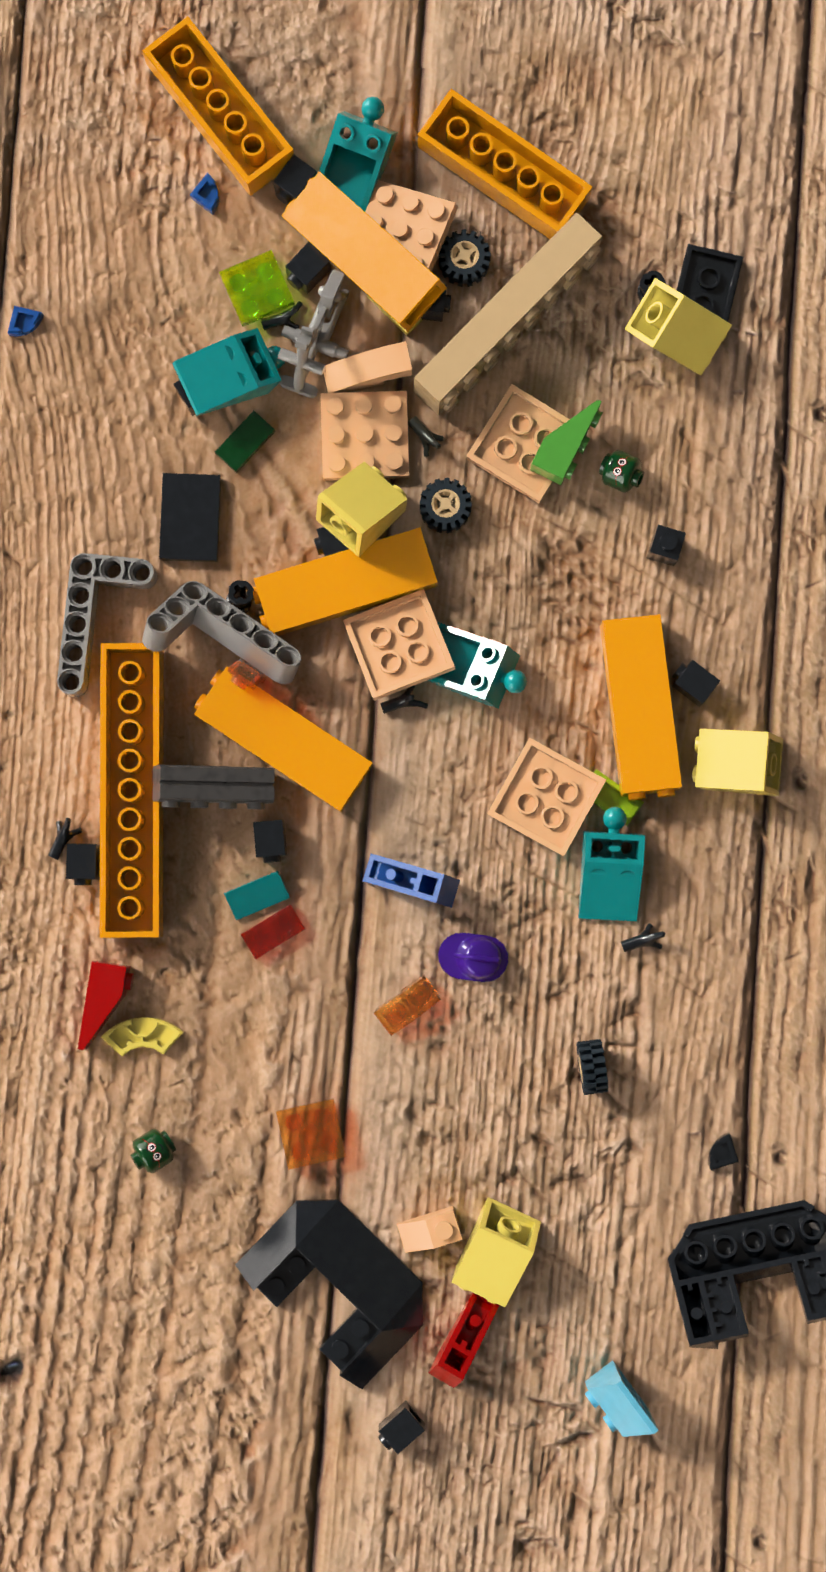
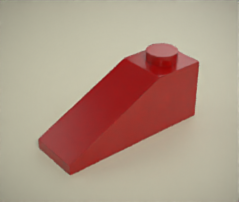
M102 961L91 962L77 1049L85 1050L91 1045L126 996L127 990L132 989L134 973H130L131 966Z
M472 1292L428 1373L453 1388L461 1383L500 1305L490 1303L484 1297Z

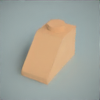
M453 1206L397 1223L406 1253L435 1249L462 1240L461 1230Z

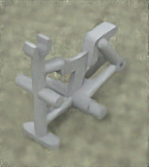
M335 269L332 270L326 284L319 287L318 294L321 297L309 327L302 326L301 329H294L285 325L281 336L295 343L297 353L284 348L280 349L278 359L295 365L294 378L283 375L281 376L282 381L280 385L308 398H315L318 393V389L315 386L305 382L309 371L322 376L326 366L314 360L317 352L339 359L347 358L349 354L348 349L329 341L350 292L347 289L339 290L344 278L343 272ZM338 302L331 321L324 323V318L330 317L334 303Z

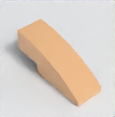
M405 341L335 361L326 365L323 373L328 393H344L383 385L384 381L411 376L412 367Z

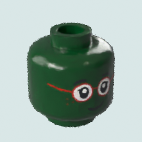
M616 450L612 454L608 453L604 457L599 469V474L602 475V481L605 485L624 493L630 491L633 486L639 487L644 477V471L641 470V460L621 450Z
M151 1129L133 1141L134 1153L130 1156L139 1170L144 1167L147 1172L155 1173L173 1161V1152L176 1151V1148L165 1130L160 1132L157 1129Z

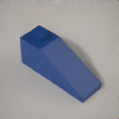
M372 853L370 854L363 877L364 882L450 908L453 906L460 883L459 879Z

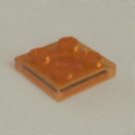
M334 1098L276 1111L288 1170L346 1157Z

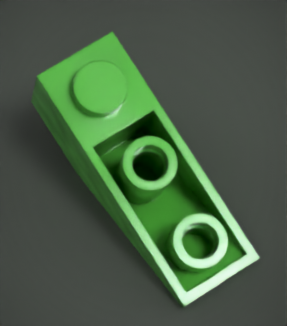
M596 400L546 436L531 463L530 470L559 485L562 484L564 478L570 480L577 466V463H574L573 460L577 452L583 454L590 440L586 434L590 426L596 428L603 412L599 411L602 401Z

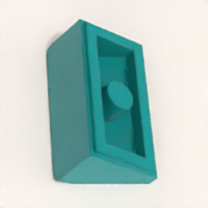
M279 871L224 893L236 920L290 898Z

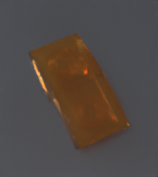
M242 658L234 662L227 670L232 676L230 681L244 691L247 687L254 691L259 683L263 685L268 678L267 675Z
M425 975L403 988L397 996L376 1008L374 1014L392 1036L441 1000V997Z

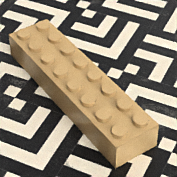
M576 212L414 377V393L438 416L444 410L447 413L450 412L459 401L457 397L464 390L468 393L479 381L477 377L484 370L489 372L499 361L497 356L504 349L507 352L510 351L519 340L517 336L524 329L528 332L539 320L537 316L542 310L549 311L558 301L557 295L563 289L566 291L570 290L579 279L577 275L583 269L588 271L597 262V254L601 250L599 246L602 235Z

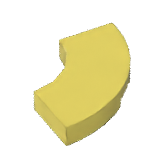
M139 1017L113 1026L101 1038L122 1057L131 1050L140 1047L153 1048L165 1054L184 1031L162 1019Z

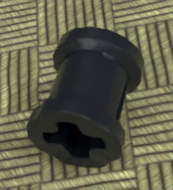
M649 271L642 276L637 289L640 301L649 289L648 285L652 284L655 278L666 284L661 273Z
M237 580L229 586L226 600L242 612L247 613L252 604L254 589L247 581Z

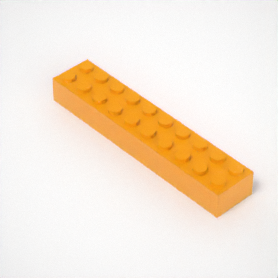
M101 643L100 938L163 937L162 802L153 801V767L164 765V650L151 651L143 643Z

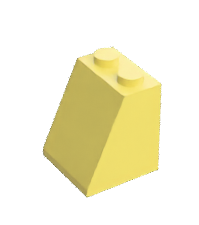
M655 278L626 325L625 330L659 352L702 375L720 344L725 340L732 324Z
M364 461L318 495L316 520L355 555L360 557L406 511L408 499L400 487L397 485L392 486L385 480L383 473L378 468L370 467Z
M700 729L699 736L695 739V752L698 753L697 765H694L692 771L695 787L703 790L779 796L783 738L770 732Z
M487 1197L456 1265L452 1283L458 1285L462 1290L471 1291L484 1297L490 1303L506 1307L534 1254L541 1221Z

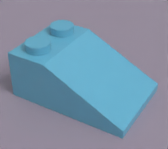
M613 1360L585 1381L588 1389L585 1392L586 1397L595 1408L600 1405L606 1413L603 1419L612 1432L618 1430L623 1437L651 1435L659 1431L649 1408Z

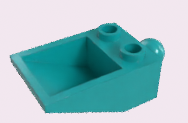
M368 97L362 103L361 110L364 118L346 111L338 113L319 170L364 212L378 180L382 177L398 133L374 123L384 113V104L377 97ZM346 127L351 130L350 138L343 136ZM372 138L378 141L376 149H372L369 146V140Z
M256 328L232 335L182 357L172 364L196 416L268 394L282 381L277 369L281 368L285 361L278 359L281 348L278 346L267 348L259 329Z
M437 622L454 663L455 670L427 681L495 708H499L506 689L511 693H520L525 689L527 685L525 674L515 670L521 655L505 644Z
M611 807L603 815V822L608 828V832L583 831L578 918L637 921L644 867L645 835L620 833V829L625 825L627 817L625 812L619 807ZM594 841H600L602 844V848L598 852L592 850V843ZM625 842L631 845V850L628 853L621 851V845Z

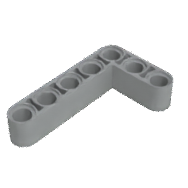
M88 553L78 554L71 560L57 677L58 687L66 695L80 697L88 688L99 585L149 589L156 584L158 579L157 571L149 561L138 558ZM85 562L92 563V570L89 574H79L81 564ZM111 566H121V572L117 577H108L107 572ZM141 568L150 569L149 577L144 581L137 580V571ZM80 591H88V600L83 604H78L76 602V595ZM78 619H84L86 621L85 629L78 633L74 632L73 623ZM80 647L83 652L82 657L78 661H71L69 658L70 651ZM78 676V687L74 690H68L66 682L69 677Z
M188 581L183 584L147 618L142 642L151 651L157 652L166 649L193 624L279 684L293 682L301 662V654L296 648L197 581Z

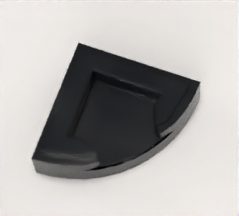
M729 1132L720 1136L713 1143L708 1156L710 1170L739 1162Z

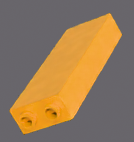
M319 171L315 177L307 181L308 183L300 195L289 202L281 216L409 332L447 287L436 275Z
M421 527L375 541L360 557L348 549L254 578L256 587H253V598L256 605L261 603L264 614L259 615L261 624L277 636L384 604L421 589L426 591L438 587V582Z
M661 615L603 620L600 630L621 797L628 796L629 801L646 799V794L657 793L658 798L675 796V791H679L682 788Z
M226 666L224 671L219 669L210 682L213 687L207 695L203 693L194 706L197 711L194 715L339 812H342L373 766V763L228 666Z

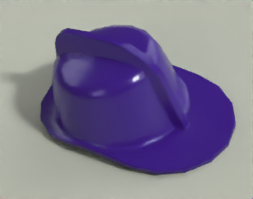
M455 933L443 941L438 952L439 963L443 971L451 977L462 980L491 982L505 972L508 964V953L505 946L497 938L487 935Z

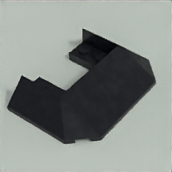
M338 1199L296 1200L235 1264L253 1291L257 1288L276 1307L316 1267L356 1307L349 1317L320 1346L319 1350L340 1369L339 1376L360 1389H363L423 1326V1282Z
M802 1200L689 1224L676 1248L673 1249L668 1257V1264L689 1347L718 1349L720 1342L748 1337L749 1332L736 1284L791 1272L794 1276L807 1324L826 1320V1215L816 1210L812 1204Z

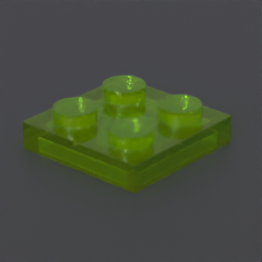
M272 250L219 272L242 327L295 305Z

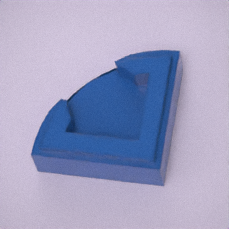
M207 173L190 193V197L213 215L218 207L219 192L214 179Z
M14 306L7 332L8 335L18 337L31 333L39 326L44 314L40 311Z

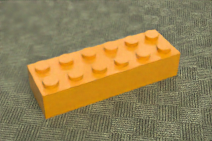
M188 16L142 50L147 66L250 196L277 177L294 155L293 148Z
M453 89L449 90L418 133L419 149L549 239L576 212L579 214L590 199L593 186Z

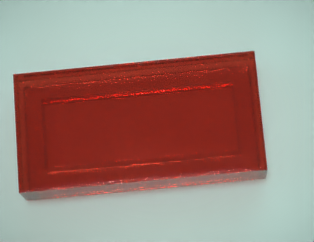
M290 904L242 933L241 936L256 960L306 928Z

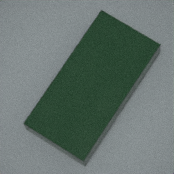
M253 410L215 451V454L237 473L275 433V429Z

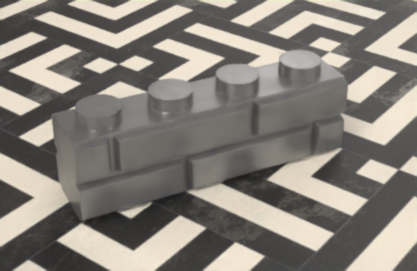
M156 765L153 767V801L162 802V807L177 808L180 807V802H191L190 808H208V803H219L220 809H236L237 803H246L247 809H265V804L274 802L275 770L274 768Z

